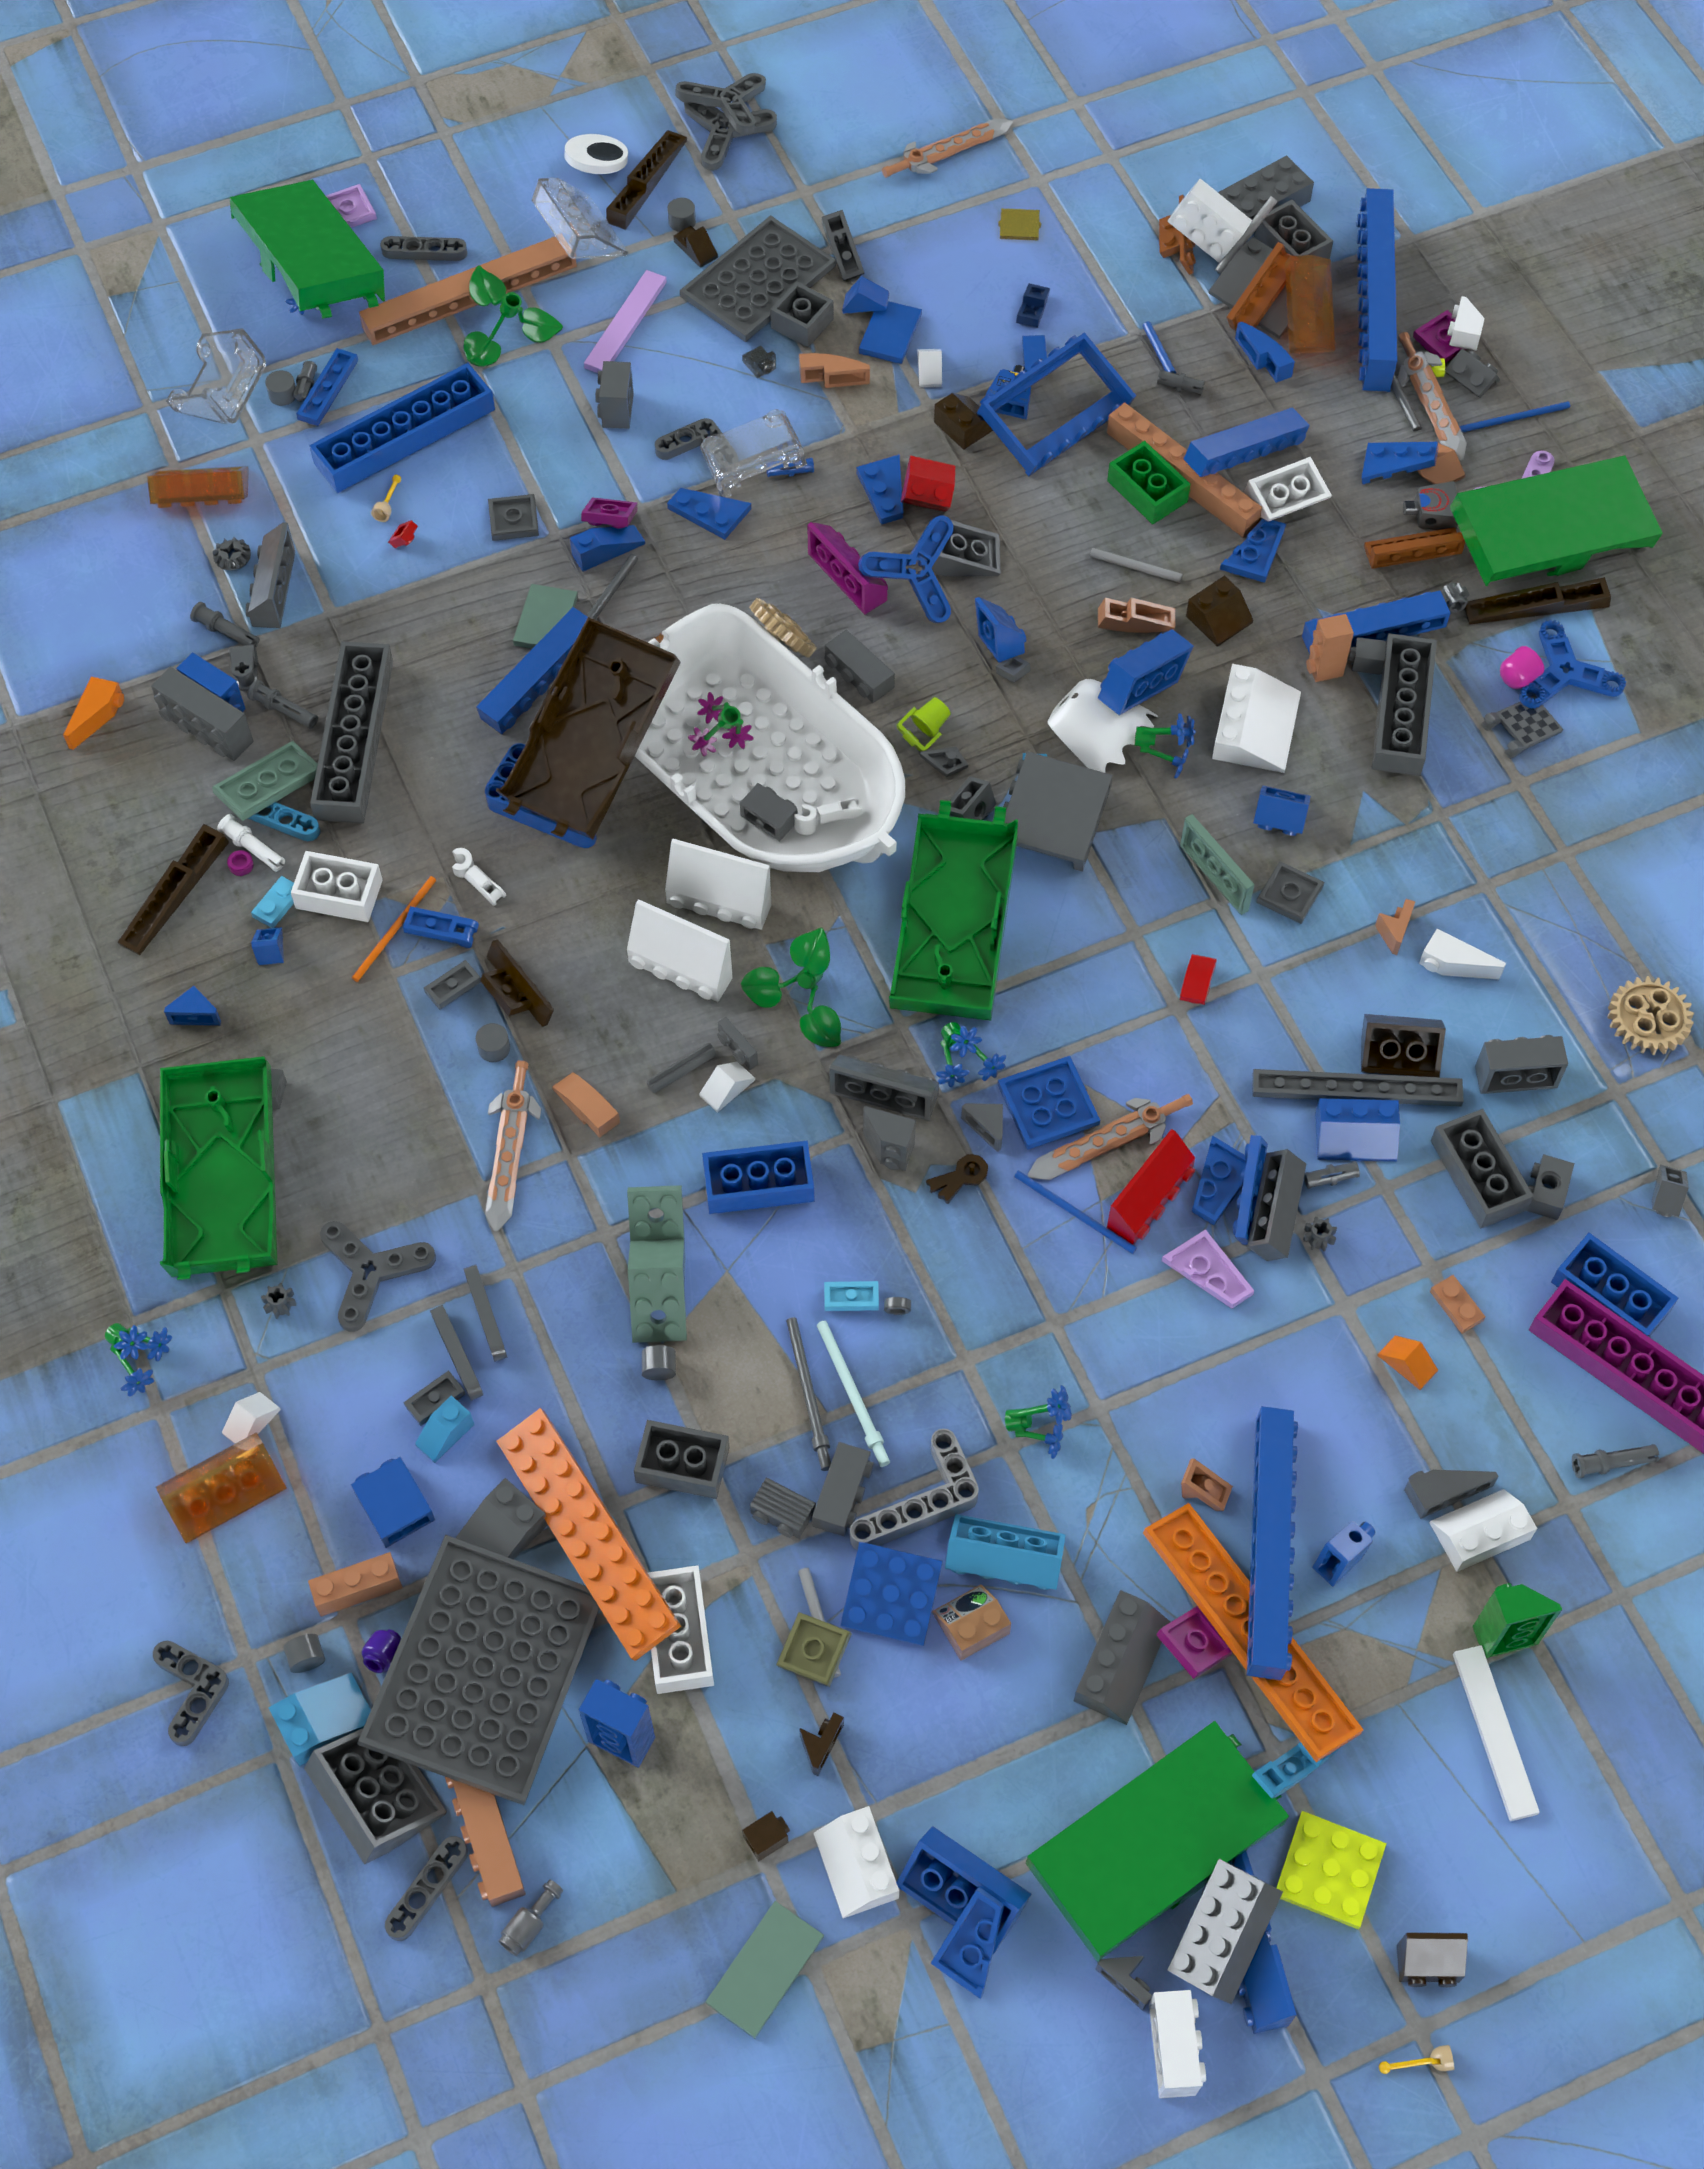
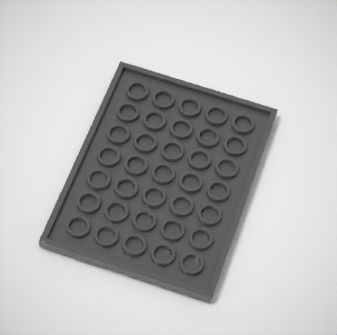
M445 1535L358 1740V1745L525 1805L600 1609L588 1588L580 1583Z

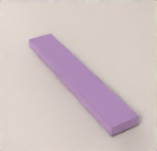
M648 270L645 271L585 360V369L598 373L599 370L602 371L603 361H615L667 283L665 276Z

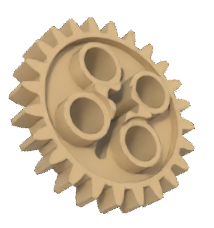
M756 598L749 608L765 625L764 628L779 642H783L794 652H799L808 658L815 652V644L811 642L808 636L801 631L802 628L787 614L782 613L771 603L767 604L760 598Z
M1649 976L1646 977L1643 983L1639 977H1636L1634 983L1628 980L1624 987L1619 986L1617 992L1611 998L1608 1006L1610 1012L1607 1016L1608 1019L1612 1020L1610 1028H1618L1615 1037L1623 1035L1622 1044L1630 1041L1632 1043L1631 1049L1634 1050L1637 1046H1640L1642 1054H1644L1647 1048L1650 1049L1652 1055H1655L1657 1049L1662 1054H1665L1668 1048L1674 1051L1678 1044L1682 1045L1685 1038L1689 1036L1690 1029L1694 1024L1691 1020L1694 1012L1689 1011L1692 1004L1683 1003L1686 994L1678 996L1679 987L1671 990L1669 988L1670 982L1668 981L1661 985L1660 978H1657L1655 983L1651 982Z

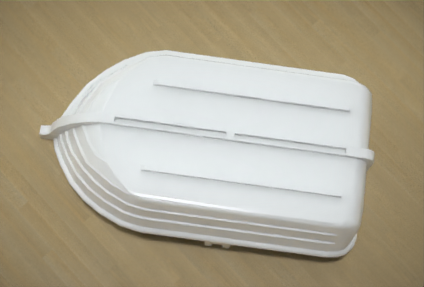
M721 603L705 606L675 622L662 631L664 638L661 643L655 638L648 642L675 654L681 663L635 757L731 847L756 862L770 865L772 869L786 872H821L851 861L871 863L883 853L890 856L896 851L897 842L888 834L892 831L905 800V777L900 760L894 747L883 733L837 693L836 679L834 677H831L829 680L824 678V670L820 665L811 670L748 614L735 607ZM709 692L713 694L714 700L719 696H723V701L720 705L728 702L730 706H734L739 710L741 714L740 719L744 721L742 727L746 725L752 726L747 734L753 736L754 740H744L745 749H742L738 742L733 748H729L731 739L722 738V735L729 731L722 727L712 736L717 738V741L712 743L716 752L712 753L707 750V755L704 757L700 749L693 751L692 746L695 742L690 741L688 736L695 735L694 727H697L701 732L705 728H708L710 731L719 723L712 718L711 722L706 724V715H697V712L704 708L700 705L698 699L707 701ZM759 783L764 787L772 788L784 800L792 801L797 807L798 814L801 815L802 804L811 805L816 809L818 806L839 802L849 797L858 798V807L862 809V814L857 818L840 819L823 824L817 821L816 829L808 835L799 834L793 826L779 842L741 817L739 803Z

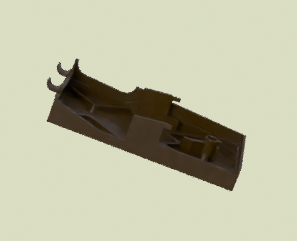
M588 617L529 728L530 735L521 755L505 784L501 788L496 789V792L509 802L508 807L503 811L514 816L521 807L556 823L557 825L551 833L559 837H563L567 829H570L593 840L681 663L677 656Z

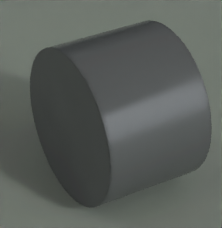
M687 198L673 199L667 207L669 226L677 232L689 226L694 227L696 224L694 203Z
M278 370L267 376L265 384L269 399L273 404L285 406L291 404L296 399L293 396L296 386L291 373Z
M489 1023L477 1031L475 1039L481 1058L488 1062H499L507 1057L510 1052L508 1033L503 1026Z
M655 1345L642 1350V1376L644 1378L658 1381L668 1380L676 1375V1351L674 1348Z
M317 1634L298 1636L283 1646L292 1673L306 1672L317 1668L325 1662V1656Z

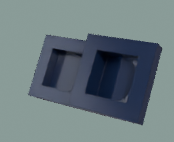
M1028 284L1023 295L1022 305L1017 314L1016 323L1038 328L1048 300L1050 288Z

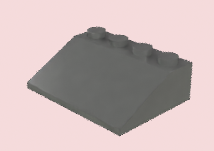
M1252 237L1238 250L1210 288L1209 294L1230 308H1233L1273 249ZM1298 266L1258 326L1280 339L1320 301L1324 281Z
M362 1728L314 1750L304 1769L365 1865L391 1852L446 1815L447 1811L417 1766L358 1745V1740L364 1729Z

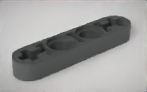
M387 236L380 243L382 255L388 259L461 261L468 254L466 242L460 238ZM410 246L419 247L417 250L414 251L408 250ZM434 246L440 247L438 251L429 250L431 247Z
M477 1265L463 1268L493 1360L496 1362L505 1359L507 1354Z
M443 1305L430 1310L434 1323L469 1399L472 1401L483 1396L480 1384Z
M450 1836L440 1844L385 1921V1929L393 1940L403 1941L413 1933L468 1856V1849L461 1838ZM458 1844L460 1855L451 1856L448 1864L452 1867L448 1870L438 1859L441 1857L445 1862L449 1856L447 1848L449 1846L456 1847ZM434 1868H440L444 1872L442 1881L437 1884L430 1883L427 1879L428 1873ZM415 1893H422L426 1897L425 1904L418 1909L412 1908L409 1904L411 1896ZM405 1907L415 1918L412 1920L408 1915L404 1920L406 1929L404 1931L398 1930L394 1933L395 1928L392 1924L395 1920L397 1922L402 1921L405 1913L401 1910Z

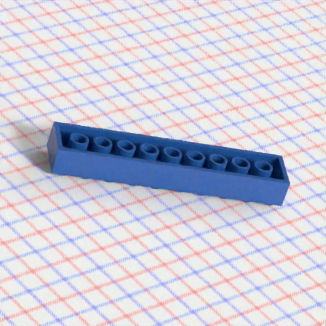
M1367 188L1365 198L1361 197L1360 211L1362 213L1357 215L1356 227H1360V230L1357 232V244H1360L1357 250V261H1361L1357 268V277H1361L1357 287V294H1361V297L1358 299V311H1361V315L1359 314L1358 328L1362 329L1358 336V346H1362L1358 356V363H1362V367L1359 368L1358 379L1362 381V390L1390 392L1397 364L1394 189Z

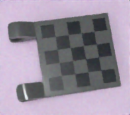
M1535 695L1530 696L1531 700H1532V698H1533L1534 700H1535V698H1537ZM1521 702L1498 712L1486 714L1484 717L1485 721L1481 724L1485 730L1489 731L1501 722L1515 740L1508 743L1507 747L1509 749L1504 752L1510 759L1516 757L1523 750L1563 731V728L1543 705L1538 708H1528Z

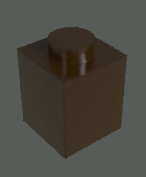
M773 1811L742 1830L743 1838L758 1862L789 1843L787 1833L790 1832V1829L783 1817L777 1818Z

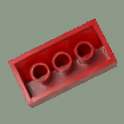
M1171 1129L1110 1207L1107 1228L1132 1245L1138 1239L1143 1240L1151 1228L1149 1226L1154 1219L1156 1221L1160 1219L1166 1209L1164 1205L1168 1200L1174 1201L1181 1190L1179 1186L1183 1181L1188 1182L1195 1173L1196 1169L1193 1168L1195 1156L1175 1130Z

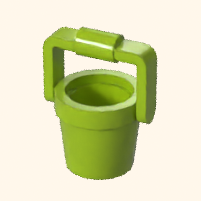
M933 697L920 709L916 710L913 707L898 722L897 729L912 747L915 746L920 752L926 751L942 735L939 729L949 718L951 712L941 700ZM910 716L918 729L932 738L925 747L910 730H907L902 725Z

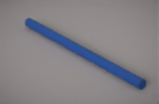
M1570 402L1558 403L1459 427L1462 433L1568 409L1570 408Z
M1019 1170L1016 1172L1015 1178L1128 1252L1135 1253L1136 1246Z

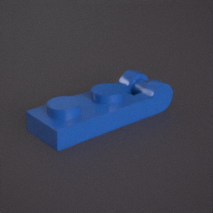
M410 906L403 930L404 933L456 943L464 948H471L474 941L472 936L473 933L477 932L479 923L469 918ZM461 928L464 929L463 933L457 932V929Z

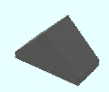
M965 1103L962 1106L961 1119L992 1148L999 1152L1002 1148L1003 1104Z

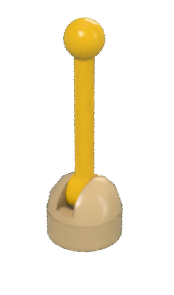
M398 474L392 477L393 483L385 500L377 502L373 506L371 515L377 521L386 522L389 520L392 509L388 503L396 485L401 482V476Z
M1444 2045L1435 2048L1429 2058L1390 2064L1383 2061L1379 2064V2071L1383 2074H1388L1390 2070L1432 2064L1439 2071L1454 2070V2061L1450 2046Z

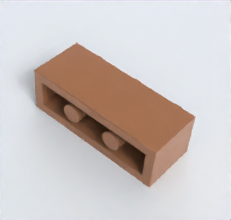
M1346 614L1319 619L1317 622L1316 630L1313 631V644L1310 645V657L1306 661L1307 670L1310 674H1313L1315 682L1338 678L1344 675L1354 635Z
M391 1552L308 1580L315 1606L321 1617L403 1588Z

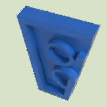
M1438 442L1368 443L1361 478L1362 484L1370 483V479L1383 476V479L1390 478L1393 473L1401 471L1409 473L1436 466Z
M680 488L667 503L668 509L724 540L752 509L749 502Z
M1262 519L1247 535L1246 540L1233 550V554L1221 563L1220 570L1265 583L1285 532L1286 524L1275 520L1267 521Z

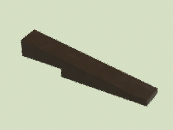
M670 130L665 132L627 176V185L606 208V223L624 230L627 229L687 142L686 136Z
M1603 577L1561 587L1558 582L1471 600L1468 601L1464 609L1470 625L1610 607L1611 594L1606 579Z
M205 824L202 825L179 861L173 860L119 939V945L138 955L142 954L229 844L228 839L223 833Z

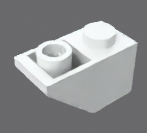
M1462 296L1460 305L1454 306L1452 318L1456 320L1455 322H1450L1447 335L1452 336L1451 346L1476 351L1485 318L1467 297Z

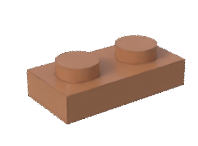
M1454 1275L1431 1287L1430 1293L1462 1334L1484 1321L1485 1315Z

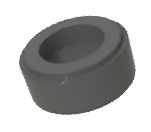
M903 1297L886 1298L884 1300V1311L894 1315L908 1314L911 1312V1300Z

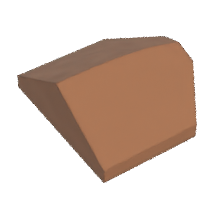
M1439 443L1436 466L1417 470L1423 478L1432 484L1456 482L1465 478L1464 470L1455 450Z

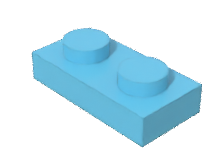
M281 876L251 912L252 917L270 928H274L294 904L291 896L294 882Z
M878 1281L824 1282L825 1311L879 1310Z

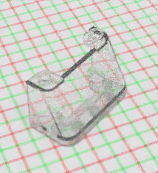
M243 328L202 334L196 346L197 355L204 363L188 394L182 389H174L169 394L166 402L175 412L222 424L236 423L265 369V356Z
M778 409L772 410L763 417L717 436H709L700 445L702 456L719 496L726 498L732 496L731 489L733 486L741 487L740 481L780 464H783L784 469L789 467L788 463H793L796 469L807 465L803 447L785 411Z

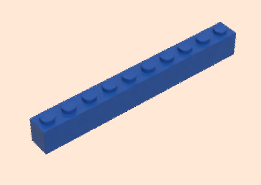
M1261 1406L1255 1425L1247 1676L1282 1680L1285 1672L1290 1671L1292 1664V1654L1288 1653V1644H1291L1293 1628L1288 1626V1619L1293 1613V1600H1289V1591H1292L1294 1585V1574L1290 1573V1565L1294 1562L1295 1548L1290 1546L1291 1539L1295 1535V1522L1291 1521V1513H1294L1296 1508V1497L1292 1496V1488H1295L1297 1472L1293 1471V1463L1296 1462L1298 1449L1297 1446H1293V1438L1297 1437L1298 1422L1294 1421L1293 1410Z

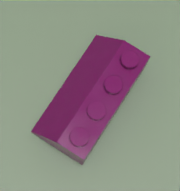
M814 522L807 524L808 555L864 615L887 601L888 585L883 578L867 577L860 572L858 566L860 556L854 547H850L845 542L840 532H836L830 525Z

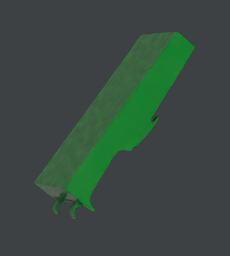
M313 179L230 197L231 218H236L259 249L261 263L259 264L262 267V271L272 282H275V266L278 268L299 307V311L316 308L320 311L322 319L332 317L331 309L328 306L330 304L363 297L364 300H367L368 307L372 308L379 306L375 294L383 302L385 301L384 269Z
M1626 455L1457 493L1450 505L1453 516L1485 586H1488L1493 581L1556 567V569L1548 572L1547 576H1560L1581 570L1592 554L1622 548H1653L1663 534Z
M940 800L938 815L918 813L910 879L906 881L902 903V924L889 996L890 1009L991 1021L1018 841V819L1009 824L1005 823L1006 807L995 806L993 821L950 817L951 801Z
M265 1056L160 1068V1194L164 1208L163 1260L160 1261V1265L171 1277L178 1276L177 1280L190 1279L191 1275L229 1270H237L236 1273L238 1274L250 1272V1268L278 1265L271 1065Z
M1216 1721L1210 1723L1027 1856L1025 1864L1097 1962L1169 1908L1173 1910L1208 1883L1218 1859L1227 1863L1231 1862L1244 1851L1285 1825L1289 1817L1277 1801L1282 1796L1279 1795L1271 1798L1253 1778L1252 1774L1255 1771L1237 1750V1747L1242 1744L1234 1734L1227 1737Z

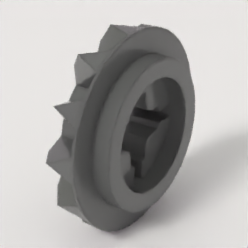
M235 537L229 541L224 538L223 543H216V549L213 550L215 564L224 570L240 569L249 562L251 557L249 545L243 539L237 540ZM234 549L235 552L229 559L228 553H230L231 550Z

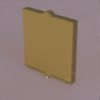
M1001 208V220L998 222L1000 239L1038 240L1039 228H1041V222H1039L1040 210Z

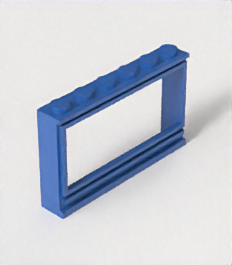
M1085 332L1078 337L1076 335L1072 336L1067 340L1064 347L1061 349L1056 347L1049 353L1048 358L1037 360L1031 366L1032 369L1027 372L1025 370L1021 371L1016 375L1013 382L1010 384L1005 382L997 389V393L994 395L988 394L980 401L981 406L977 414L983 417L1026 470L1025 473L1028 477L1105 424L1109 419V414L1123 403L1130 406L1136 397L1135 393ZM1080 353L1111 392L1026 450L995 411Z

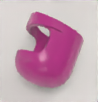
M1527 646L1517 648L1500 666L1502 680L1512 689H1522L1544 673V664L1534 650Z

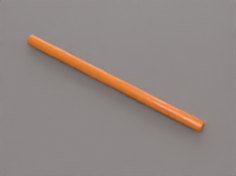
M429 877L352 976L354 981L358 982L405 922L410 906L416 907L436 882L434 877Z

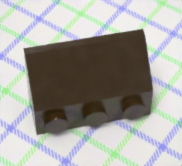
M1364 1014L1361 1036V1072L1440 1078L1446 1031L1443 1021Z

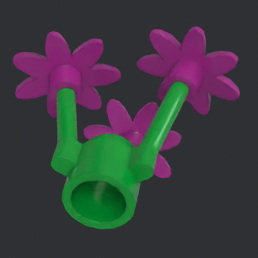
M711 692L707 695V701L698 699V702L704 708L700 709L697 715H706V724H709L712 718L719 723L710 731L708 728H705L701 732L697 727H694L695 735L688 736L690 741L695 742L692 750L700 749L704 757L707 755V750L712 753L716 752L712 743L716 742L717 738L712 736L722 727L729 731L722 735L723 739H731L729 748H733L738 742V745L745 749L744 740H754L753 736L747 734L752 726L746 725L742 727L744 721L740 719L741 714L739 710L734 706H730L728 702L720 705L723 701V696H719L714 700Z

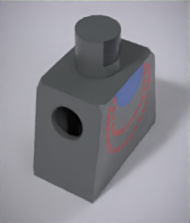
M1455 481L1419 487L1415 501L1403 502V514L1416 515L1418 527L1422 529L1441 530L1455 527L1457 531L1458 524L1450 509V505L1457 495Z

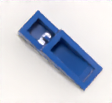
M1239 322L1235 339L1255 368L1259 370L1265 367L1276 383L1292 377L1295 361L1288 352L1267 334L1244 322Z

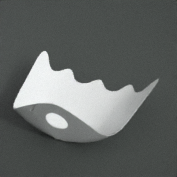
M1085 679L1079 681L1058 703L1048 719V724L1087 768L1106 773L1105 767L1109 762L1125 764L1122 748L1128 744L1134 745L1137 726L1154 728L1146 714L1158 716L1141 705H1137L1118 715L1098 699L1101 691V682ZM1075 693H1078L1077 698H1072Z

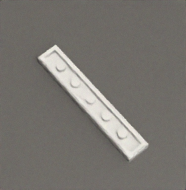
M1482 1645L1455 1651L1453 1657L1509 1821L1538 1815L1540 1811Z

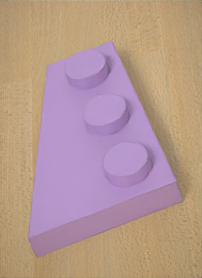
M1206 1230L1162 1257V1262L1231 1309L1254 1294V1289Z

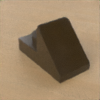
M689 226L673 236L674 243L700 268L718 258V253L703 226L697 230Z
M834 1712L830 1720L825 1718L818 1732L821 1738L806 1730L799 1729L800 1738L812 1773L816 1776H819L844 1726V1717Z

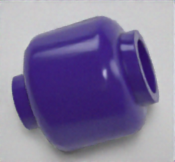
M391 1629L373 1632L361 1651L364 1665L375 1673L388 1672L401 1641V1636Z

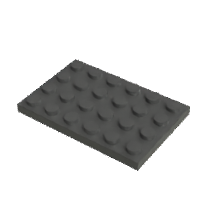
M770 215L680 289V297L747 342L771 321L770 309L796 281L811 288L836 266V259Z

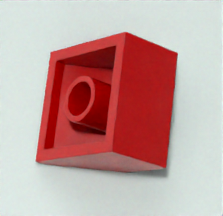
M910 455L901 502L942 512L948 511L951 507L955 487L956 466Z

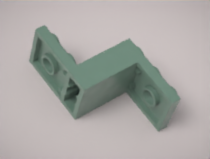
M682 1185L628 1187L630 1229L628 1281L632 1343L687 1341L684 1290L686 1255ZM653 1208H658L664 1214L660 1218H653L648 1212ZM655 1310H661L666 1316L663 1319L657 1320L651 1316V1313Z

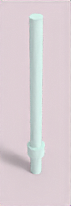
M821 1321L817 1324V1328L866 1434L865 1441L869 1449H873L880 1467L887 1466L890 1460L882 1445L884 1440L881 1433L876 1431L827 1321Z

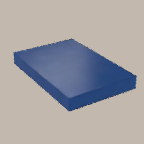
M888 301L886 310L874 311L859 346V354L902 364L922 316V309Z

